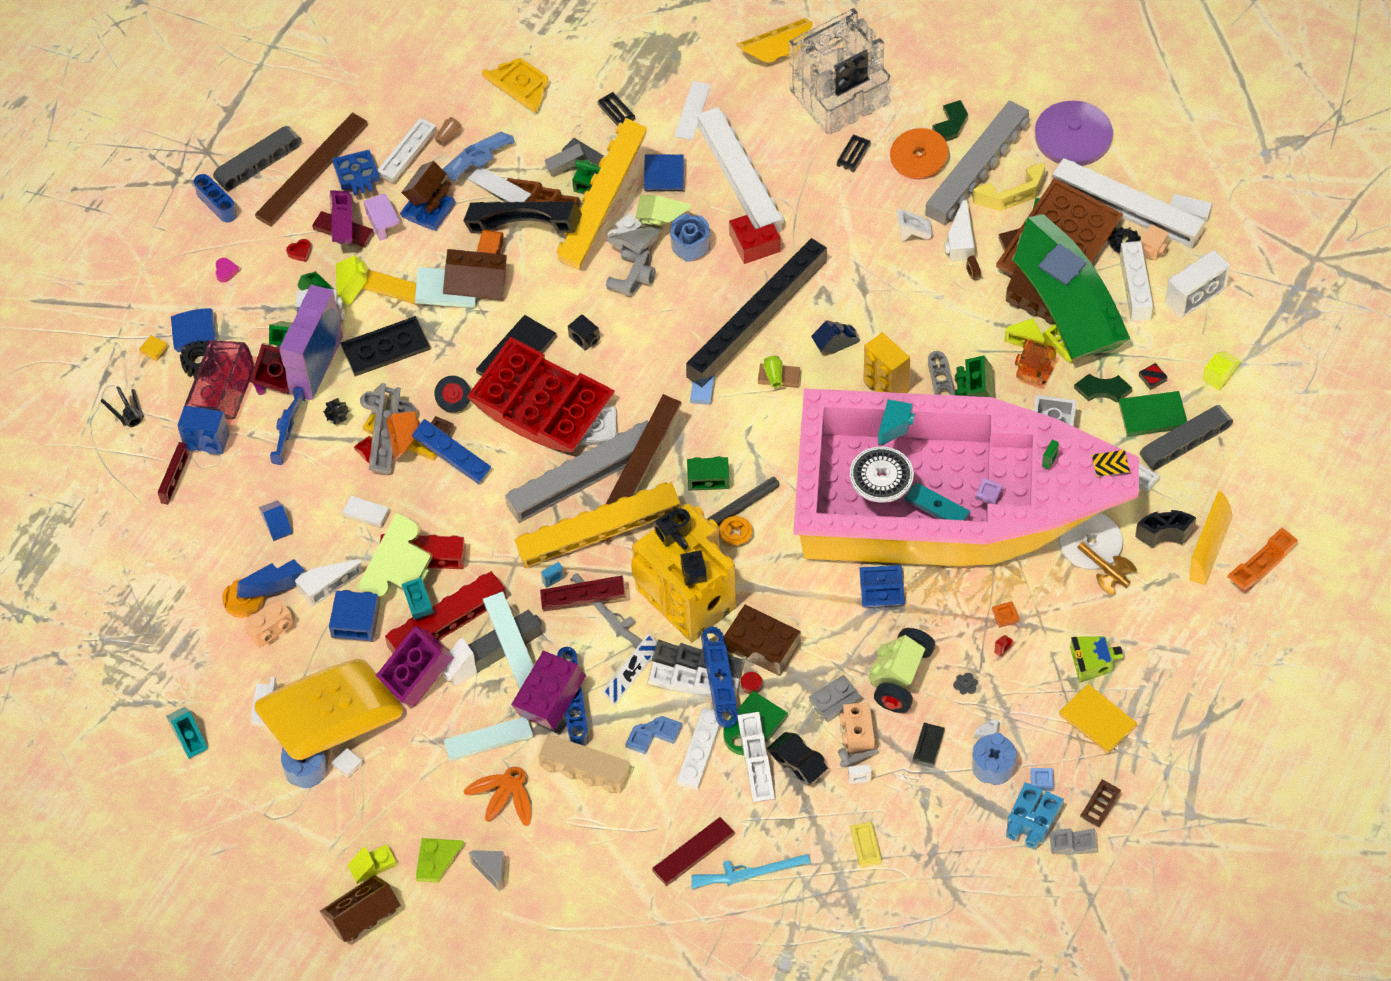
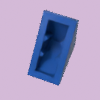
M278 500L258 507L273 541L293 534L283 505Z

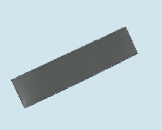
M659 639L656 642L651 661L673 668L678 664L697 670L698 667L706 669L703 647L698 649L684 643H680L677 646ZM728 655L731 676L739 678L743 659Z

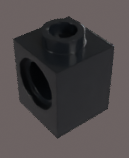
M583 314L568 325L569 338L585 351L595 346L600 340L599 328Z
M702 551L680 554L685 586L707 582L706 566Z

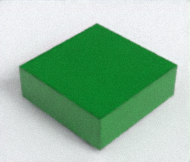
M1051 440L1043 454L1042 467L1046 469L1051 468L1058 456V441Z

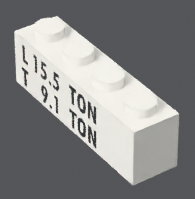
M1141 241L1121 243L1119 258L1131 322L1151 320L1153 304Z

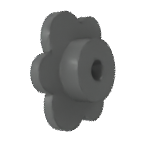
M971 673L957 675L953 687L955 690H959L962 695L966 693L974 694L978 680L974 679Z

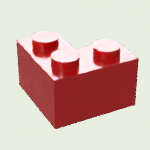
M748 215L729 220V235L744 264L781 252L780 236L773 223L754 229Z

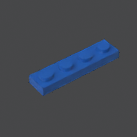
M426 419L421 422L411 436L477 484L481 482L491 468L489 464Z

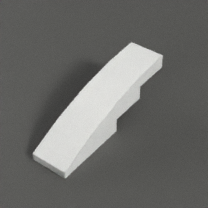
M657 662L651 664L647 684L683 693L711 697L707 669L698 667L697 670L678 664L673 668ZM717 673L715 676L719 677L720 681L724 678V676H720V673ZM732 677L736 697L739 679Z
M759 712L737 715L752 801L775 799Z

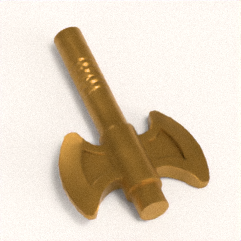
M1083 541L1078 545L1077 548L1105 571L1106 575L1098 573L1096 578L1099 586L1106 593L1115 595L1114 585L1116 582L1125 588L1130 585L1131 581L1124 574L1137 571L1136 566L1130 560L1121 556H1113L1115 566H1113Z

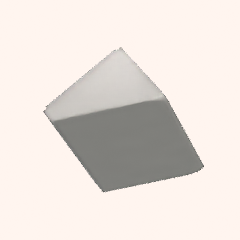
M578 143L544 161L550 175L553 177L575 166L576 160L584 161L587 159Z

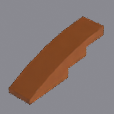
M513 178L507 179L510 183L531 194L524 202L575 201L578 208L581 204L579 197L562 195L560 189L544 188L541 182Z

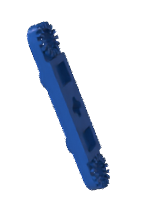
M709 626L703 631L701 642L715 718L720 726L730 728L736 723L738 713L728 655L723 638L724 635L720 628ZM707 634H714L717 637V641L712 642L710 639L708 640ZM717 673H720V676H724L722 681H720L719 677H715ZM728 712L732 716V720H724L721 713Z

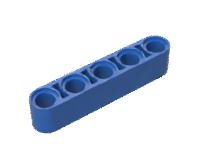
M563 647L558 651L557 656L563 659H571V662L578 664L577 654L573 648ZM580 686L575 695L577 697L573 698L565 714L569 741L586 746L589 737L582 688ZM575 714L580 715V716H578V717H571V716H573V715H575ZM577 733L582 734L581 736H574Z

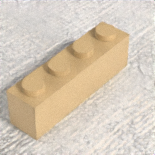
M548 734L538 755L539 764L543 769L547 771L554 770L568 778L580 779L588 785L595 784L601 786L609 792L616 791L621 793L630 773V765L627 760Z

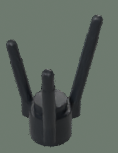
M119 386L116 387L126 407L122 411L123 415H120L108 402L101 399L104 406L121 421L123 426L135 427L142 422L144 416L140 410L135 389L131 390L134 408L129 405Z

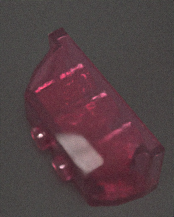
M209 341L185 402L186 406L224 412L225 419L236 418L254 369L253 357L245 342Z

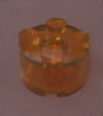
M1026 339L1022 354H1018L1015 360V366H1018L1016 377L1038 385H1045L1053 371L1051 360L1055 361L1056 348Z

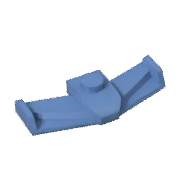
M500 131L468 146L443 168L447 173L446 176L456 181L458 176L471 164L477 167L486 165L488 161L493 159V150L506 144H514V138L512 135Z

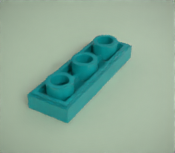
M917 482L905 497L906 502L938 519L966 521L970 516V510Z

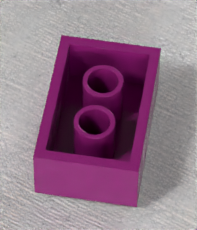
M414 626L375 676L402 703L416 706L454 656L428 630Z
M543 650L511 706L520 716L555 730L583 683L586 674L578 664Z

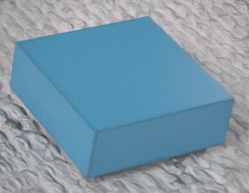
M559 562L541 571L542 583L546 588L564 578L563 567Z

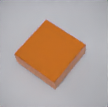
M1012 601L992 607V612L999 628L1019 622V616Z

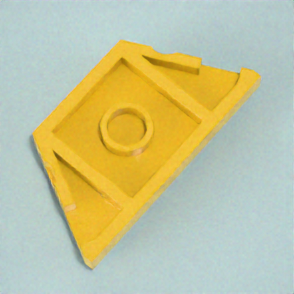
M522 58L514 59L509 63L499 64L498 68L490 71L487 69L481 71L485 79L534 113L538 112L549 82L547 75Z

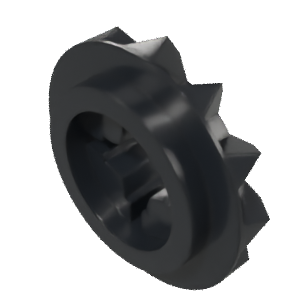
M1121 226L1120 229H1115L1111 234L1109 244L1114 251L1120 253L1124 237H1128L1126 242H1138L1141 240V236L1138 235L1137 230L1133 231L1130 227L1126 229Z

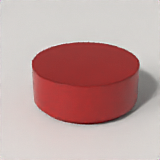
M756 672L745 673L741 677L742 690L748 694L752 691L759 692L762 688L761 676Z

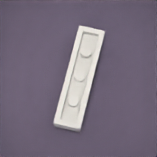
M420 118L377 170L378 175L394 183L437 131L436 125Z
M702 708L677 779V785L694 790L699 789L720 728L716 721L714 710Z

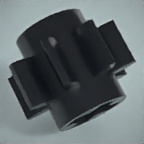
M339 398L325 403L327 408L323 413H325L327 421H333L334 425L347 420L346 415L350 410H348L346 402H340Z

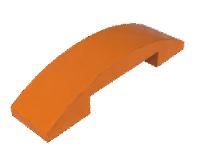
M1284 528L1279 529L1268 539V543L1245 564H1239L1227 577L1243 590L1251 587L1284 559L1296 545L1298 539Z

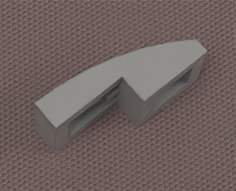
M1071 828L1049 832L1051 852L1053 854H1087L1098 852L1095 828L1073 832Z

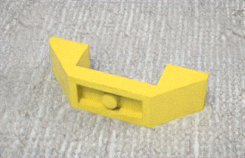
M1045 163L1032 165L1027 168L1026 183L1003 190L1001 193H997L991 182L979 185L973 189V203L1003 211L1036 198L1045 177Z

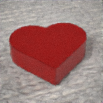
M300 239L297 243H291L286 247L289 258L303 262L307 261L312 250L311 243L307 239Z

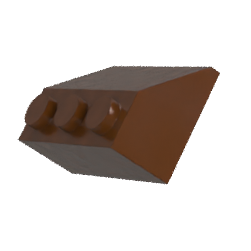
M447 249L443 294L502 300L507 255Z
M1016 265L1006 290V302L1027 311L1031 315H1036L1048 323L1055 324L1040 295L1026 275Z
M373 875L319 912L337 937L343 942H349L356 939L363 930L377 925L378 920L394 914L401 905L389 883Z

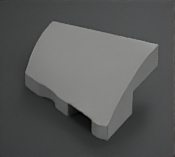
M652 226L643 227L609 236L606 242L620 250L626 246L640 255L645 249L649 250L658 242L661 229Z

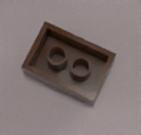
M744 604L725 633L724 643L727 651L780 676L801 644V631Z

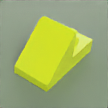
M386 844L371 852H368L366 847H363L347 866L356 884H359L373 875H378L397 866V863Z

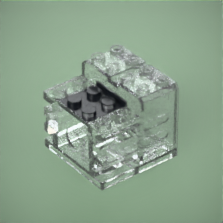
M855 8L789 41L790 92L827 134L836 133L847 125L854 124L860 115L862 117L871 115L874 111L888 106L891 102L890 74L884 68L885 42L881 38L876 39V32L867 25L864 18L858 20V12Z

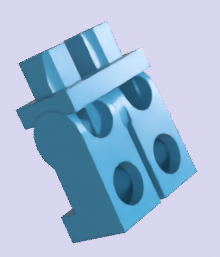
M1025 782L1008 817L1006 837L1017 840L1020 833L1027 836L1025 845L1036 849L1040 842L1044 843L1055 819L1062 811L1064 798L1047 791L1043 795V789Z

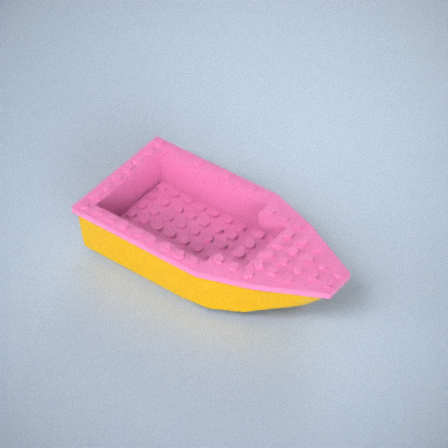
M804 388L794 535H800L803 557L806 559L947 566L993 565L1035 551L1105 509L1138 498L1139 457L1125 451L1130 472L1097 477L1092 454L1123 449L1054 417L992 397ZM888 399L913 404L912 412L916 413L914 424L909 425L906 434L882 445L883 447H890L900 451L911 462L914 476L908 492L917 482L970 510V516L966 521L938 519L906 502L905 497L908 492L897 500L879 503L863 498L854 490L850 481L851 464L856 456L864 450L881 446L878 445V432ZM1053 439L1059 442V452L1051 468L1046 469L1042 467L1043 454ZM983 478L1003 485L996 504H988L975 499Z

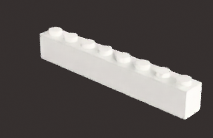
M719 107L697 114L698 128L745 213L748 215L754 229L773 223L777 232H781L782 223L784 222L783 216L780 211L777 212L774 199L772 197L769 198L766 185L760 182L757 169H753L749 155H745L741 141H737L734 128L729 127L726 114L722 113Z
M1063 158L1052 174V180L1055 178L1123 213L1124 219L1146 229H1149L1152 224L1169 232L1168 239L1193 249L1203 233L1205 220L1200 217L1193 216L1180 208H1175L1162 200H1157L1144 192L1130 188L1126 184L1114 181L1110 177L1096 173L1092 169H1087L1074 161Z

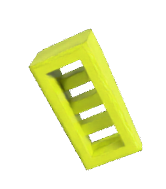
M1056 324L1043 333L1045 343L1066 361L1071 363L1075 360H1071L1067 349L1064 348V342L1061 344L1058 342L1062 338Z

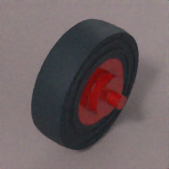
M452 375L444 377L437 383L434 396L436 403L441 409L447 412H458L469 404L468 394L471 390L469 384L463 378Z

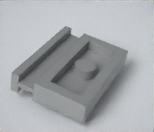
M842 675L810 695L809 701L828 723L839 716V713H843L844 704L859 703L862 701V696L857 693L855 687L845 675Z

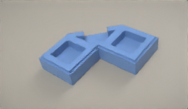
M660 716L655 718L654 721L636 725L633 727L625 747L646 755L654 737L674 744L682 728V723Z

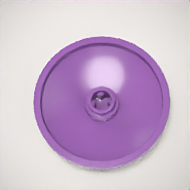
M1072 100L1053 104L1045 109L1036 121L1035 141L1037 147L1048 159L1060 164L1063 158L1074 161L1081 166L1094 163L1108 152L1112 143L1113 128L1108 116L1101 109L1087 102Z

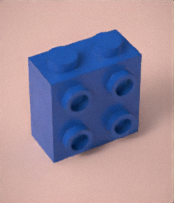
M351 590L336 591L329 623L331 638L373 641L380 607L378 594H373L372 592H353Z

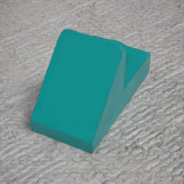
M422 577L401 584L414 620L434 613Z

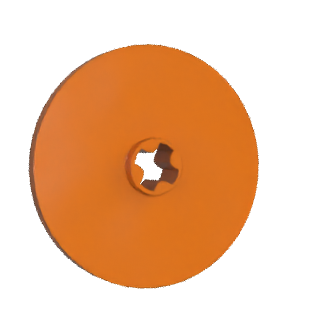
M915 128L902 133L895 139L890 149V159L895 170L901 175L912 179L928 178L938 173L945 166L949 154L945 139L938 132L927 128Z

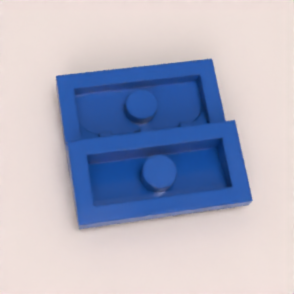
M645 154L644 191H683L684 154Z
M443 196L438 208L434 209L432 213H428L425 210V207L428 205L426 202L414 206L408 201L400 215L417 225L436 231L456 202L453 197Z
M212 308L190 310L171 316L173 346L177 352H181L182 348L185 349L186 344L191 346L190 342L194 341V344H197V340H201L202 344L204 341H207L208 344L217 342Z
M902 565L859 567L862 607L905 605Z

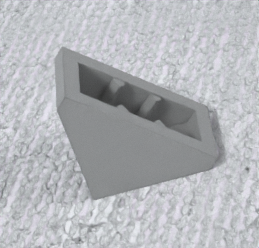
M479 850L469 852L471 864L499 892L503 890L504 852Z

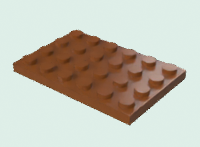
M1054 178L1028 216L1044 214L1075 242L1091 264H1093L1123 218V213ZM1024 223L996 263V268L1011 276L1017 265L1011 260L1017 250L1016 246L1020 234L1023 233Z

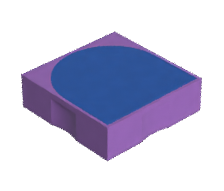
M310 285L298 313L279 348L291 395H293L292 391L294 388L301 387L303 388L305 399L313 401L343 339L333 290Z

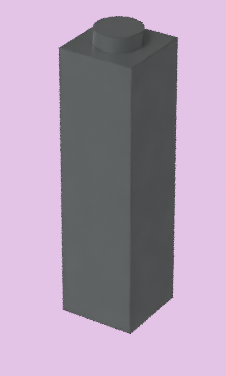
M529 609L514 617L524 644L542 635V622L538 615H533ZM495 630L468 645L474 654L477 673L505 657Z

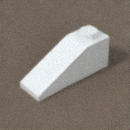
M967 200L962 201L949 230L948 242H944L945 254H949L950 261L967 260V257L974 255V242Z
M356 559L312 568L308 572L299 575L295 580L297 590L310 606L314 607L363 573L361 561Z

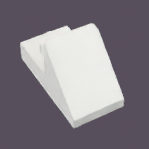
M902 209L897 210L902 242L912 234L926 240L932 237L929 219Z

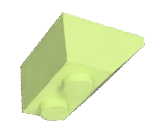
M640 195L635 218L642 220V224L661 226V223H669L689 210L691 204L659 195Z

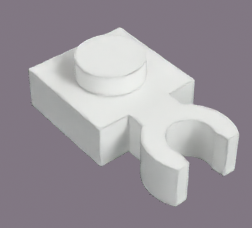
M628 213L615 223V229L608 231L607 238L612 235L643 228V224Z

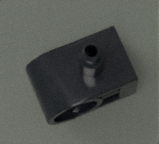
M677 508L654 521V531L665 547L676 542L683 550L688 548V544L683 538L691 531L690 514L687 510Z

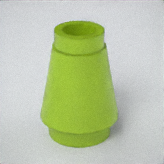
M779 356L765 358L763 368L770 386L774 388L782 386V360H780Z

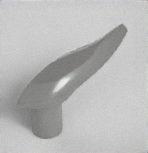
M845 748L837 751L842 760L840 762L841 767L851 766L879 752L877 749L848 755Z

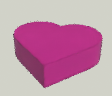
M220 258L215 263L217 269L215 273L219 282H228L240 271L239 266L227 258Z

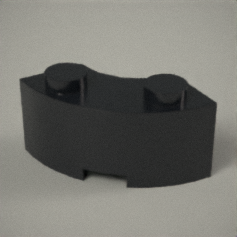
M1178 510L1158 513V511L1153 512L1137 523L1135 537L1152 548L1164 541H1174L1182 545L1194 531L1196 517Z
M784 732L766 748L783 768L789 767L793 777L805 784L810 785L828 769L822 754L807 747L803 743L802 738L796 733Z

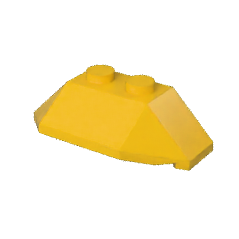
M803 18L736 44L744 52L764 62L771 63L776 61L778 57L790 56L795 51L800 50L813 23L809 19Z

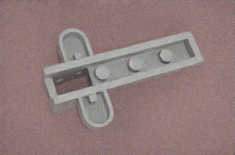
M381 383L373 392H365L360 397V404L363 408L371 410L372 414H375L369 470L388 475L391 470L393 451L386 419L391 414L416 412V409L411 402L400 399L401 388L393 389L386 387L385 383ZM385 392L389 393L386 410L383 409Z

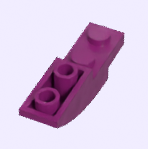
M330 190L332 242L339 244L352 243L351 194L349 191Z

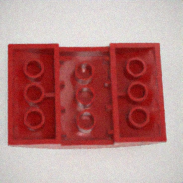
M510 337L468 394V399L492 419L514 433L548 448L564 452H574L615 393V390L582 373L576 375L546 360L545 354Z

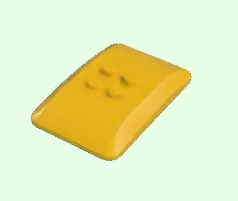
M362 659L343 662L308 675L265 695L255 702V712L288 755L296 760L308 758L401 717L403 707L390 690L375 676L376 673L369 664Z

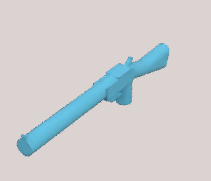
M805 854L755 868H747L744 865L733 867L731 861L723 862V867L726 874H693L692 889L712 883H727V887H729L730 884L743 882L756 876L806 863L810 864L809 856ZM740 867L745 868V869H742V870L734 871V869H736V868H740Z

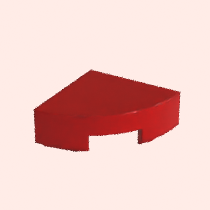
M1007 635L1000 637L995 642L994 653L999 657L1002 656L1014 644V641Z

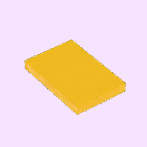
M1089 684L1059 711L1061 717L1107 754L1137 727L1135 720Z

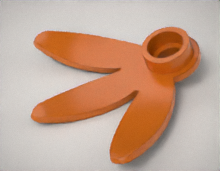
M510 767L504 774L482 777L464 789L465 795H475L499 787L487 806L486 821L493 820L508 801L510 794L513 793V802L520 821L525 826L530 824L531 807L526 790L522 785L526 779V773L522 768Z

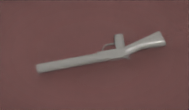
M578 573L574 574L570 581L573 580L575 583L585 582ZM602 601L592 603L609 623V626L616 633V637L620 634L630 641L635 649L643 640L627 629L635 624L631 616L624 619L621 614L612 613L608 610ZM615 615L620 616L623 621L620 622Z

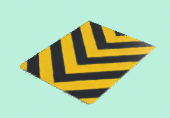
M1125 450L1092 454L1097 477L1130 472Z

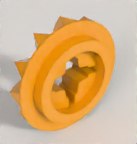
M731 516L721 523L719 536H721L723 542H727L730 546L732 544L740 546L742 543H747L749 538L752 537V525L744 517ZM732 529L740 530V535L736 533L732 535Z

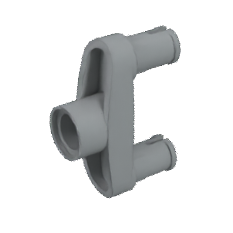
M624 247L621 250V259L634 261V264L627 279L621 280L608 277L606 289L633 296L642 283L651 285L655 279L656 270L655 267L649 266V250H644L639 255L631 249Z

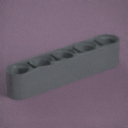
M284 126L219 166L214 171L213 177L224 190L230 191L296 150L301 145L302 139L290 126Z
M1216 405L1147 444L1139 454L1152 470H1157L1227 430L1232 425L1233 419L1221 405Z

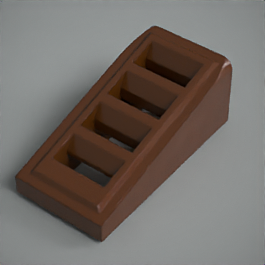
M1102 779L1080 817L1100 828L1119 798L1121 789ZM1104 790L1107 793L1111 794L1112 797L1109 798L1101 792ZM1100 797L1101 799L1107 801L1108 804L1105 805L1097 800V798ZM1093 804L1103 808L1104 811L1100 812L1093 808ZM1091 811L1100 816L1097 820L1088 815V812Z

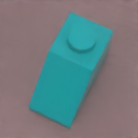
M888 399L878 432V445L882 446L908 432L909 425H913L916 413L912 412L913 404Z
M185 706L166 716L174 735L188 758L208 749L191 712Z

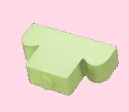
M401 513L395 514L357 588L365 592L378 594V597L390 592V581L402 587L401 584L422 577L423 581L426 579L429 573L427 567L433 555L411 543L412 540L419 537L421 532L420 526L416 521Z

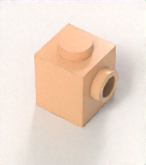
M1151 224L1140 240L1144 257L1156 261L1160 254L1164 255L1168 248L1169 232Z

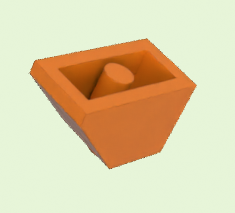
M415 411L391 414L386 419L394 459H398L404 454L414 439L411 436L420 425Z

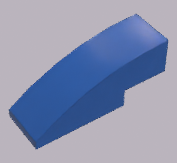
M295 559L278 568L271 563L238 581L237 595L239 598L259 597L291 589L296 586L295 580L304 573V569Z

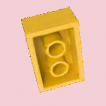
M881 332L864 345L863 381L866 386L872 387L876 392L908 393L910 356L886 334Z

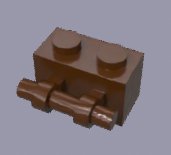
M431 161L420 166L401 193L414 206L426 202L428 205L425 207V210L428 213H432L440 205V200L443 196H447L452 183L449 180H445L441 184L447 173L435 161Z

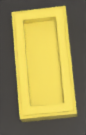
M872 821L851 825L850 831L859 867L863 868L882 864Z

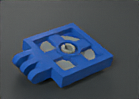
M369 149L332 159L341 189L351 188L354 196L358 195L357 189H360L361 194L366 193L364 187H367L369 192L373 191L371 183L380 181Z

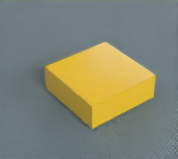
M150 335L139 350L141 354L157 361L168 348V344Z

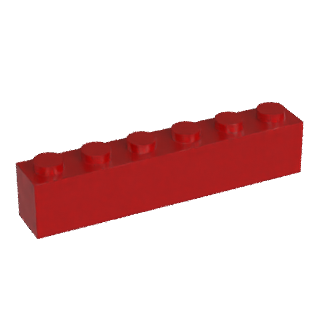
M492 571L482 574L474 582L462 586L459 591L451 596L444 597L441 602L432 606L434 613L416 620L412 617L402 626L390 630L385 635L387 647L393 654L414 626L428 630L439 641L487 612L483 603L484 598L503 592L507 599L506 589Z

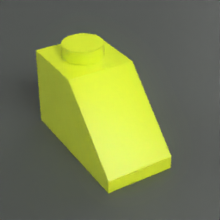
M356 255L336 263V289L338 297H342V301L347 305L353 302L367 282V264Z
M1225 351L1215 353L1204 368L1202 381L1220 390L1241 364L1242 360Z

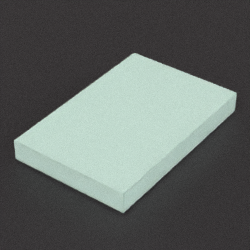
M418 267L415 303L475 308V297L443 294L445 269Z

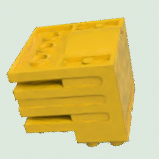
M687 503L681 508L687 510L690 514L691 531L687 536L683 537L688 544V548L683 550L676 542L665 547L653 529L632 545L631 570L632 576L635 579L636 590L693 643L698 639L699 630L704 631L709 626L711 627L713 624L721 621L725 610L731 613L736 609L735 564L729 556H724L719 549V527L713 519L708 521L699 506L693 507L690 503ZM701 550L706 566L707 582L685 586L680 554Z

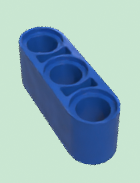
M207 174L197 175L193 182L198 198L221 221L226 223L234 221L237 213L233 199Z

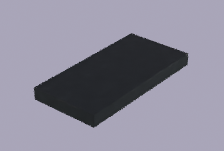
M524 315L476 368V373L481 376L484 374L510 337L543 353L557 338V333Z
M416 316L341 342L342 350L355 377L430 350L428 341Z

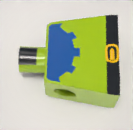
M1104 636L1071 637L1070 651L1079 683L1110 673L1113 660L1123 658L1121 646L1109 648L1107 638Z

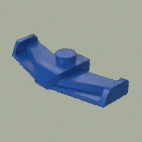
M301 387L293 389V402L288 409L283 410L281 418L277 420L276 429L279 430L280 435L277 450L270 453L272 464H283L284 446L286 440H289L294 425L293 418L301 402L305 401L303 388Z

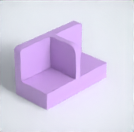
M384 193L364 201L366 214L379 241L387 239L385 229L399 224V219L387 195Z

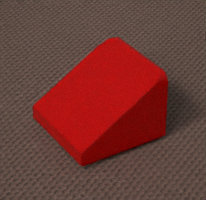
M371 436L366 437L353 447L367 463H369Z

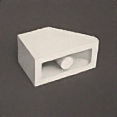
M461 638L450 650L454 658L442 672L447 681L451 680L454 686L477 675L474 654L465 640Z

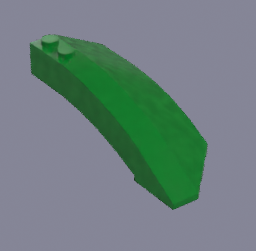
M1044 214L1028 217L1025 220L1023 233L1020 234L1016 246L1017 250L1011 261L1017 264L1040 295L1057 326L1071 360L1119 348L1130 339V336L1113 298L1096 269L1075 242ZM1059 243L1087 261V264L1079 272V276H1075L1067 286L1038 268V265L1047 257V253H1050Z

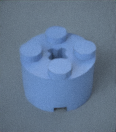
M683 214L672 222L670 239L673 252L680 258H683L684 261L690 262L693 259L702 257L710 250V229L705 218L700 215L690 216V214Z
M994 733L980 738L973 746L972 771L975 777L983 783L988 782L993 783V785H1001L1010 780L1016 765L1017 753L1014 744L1001 733Z
M282 748L281 763L289 783L300 788H311L323 780V776L327 772L324 751L302 760H296L291 758L285 749Z

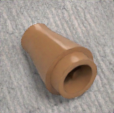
M453 117L445 119L437 136L434 138L435 141L444 146L446 142L460 132L461 124Z

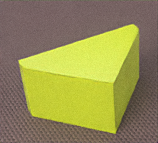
M1033 318L1006 328L1004 342L1043 354L1045 339Z

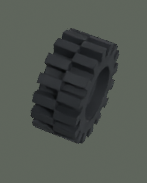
M197 340V344H194V341L190 342L191 346L186 344L185 349L182 348L180 354V361L185 374L187 373L189 377L193 375L194 379H197L198 376L203 379L205 374L209 377L211 375L210 371L213 373L216 371L215 367H218V358L215 348H213L211 343L208 344L207 341H204L202 344L201 340ZM197 356L207 357L201 363L191 362Z

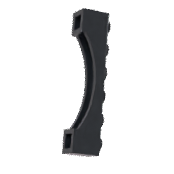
M575 201L470 202L463 222L470 233H482V230H490L497 226L517 221L543 222L554 226L557 233H575L582 213Z

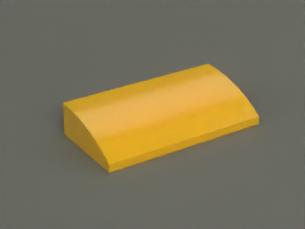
M1221 491L1217 492L1191 558L1190 581L1206 585L1232 520L1231 506Z

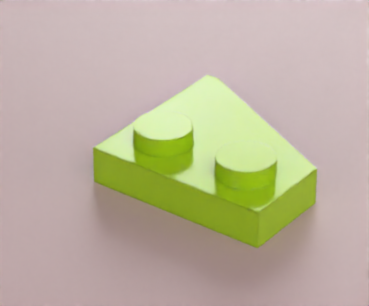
M421 838L416 881L439 883L444 876L445 870L454 862L456 854L464 848V841Z

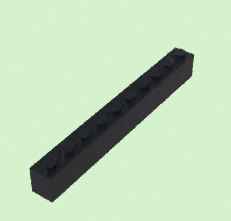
M811 238L686 363V378L703 387L827 262V247Z

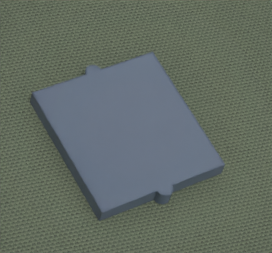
M1059 243L1050 253H1047V257L1038 265V268L1067 286L1075 276H1079V272L1087 264V261Z

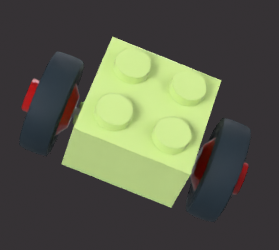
M904 628L899 632L897 639L882 644L879 647L877 659L869 670L868 681L877 687L874 692V700L881 707L896 713H905L911 708L913 696L903 687L912 683L921 658L930 657L935 649V641L929 634L916 628Z

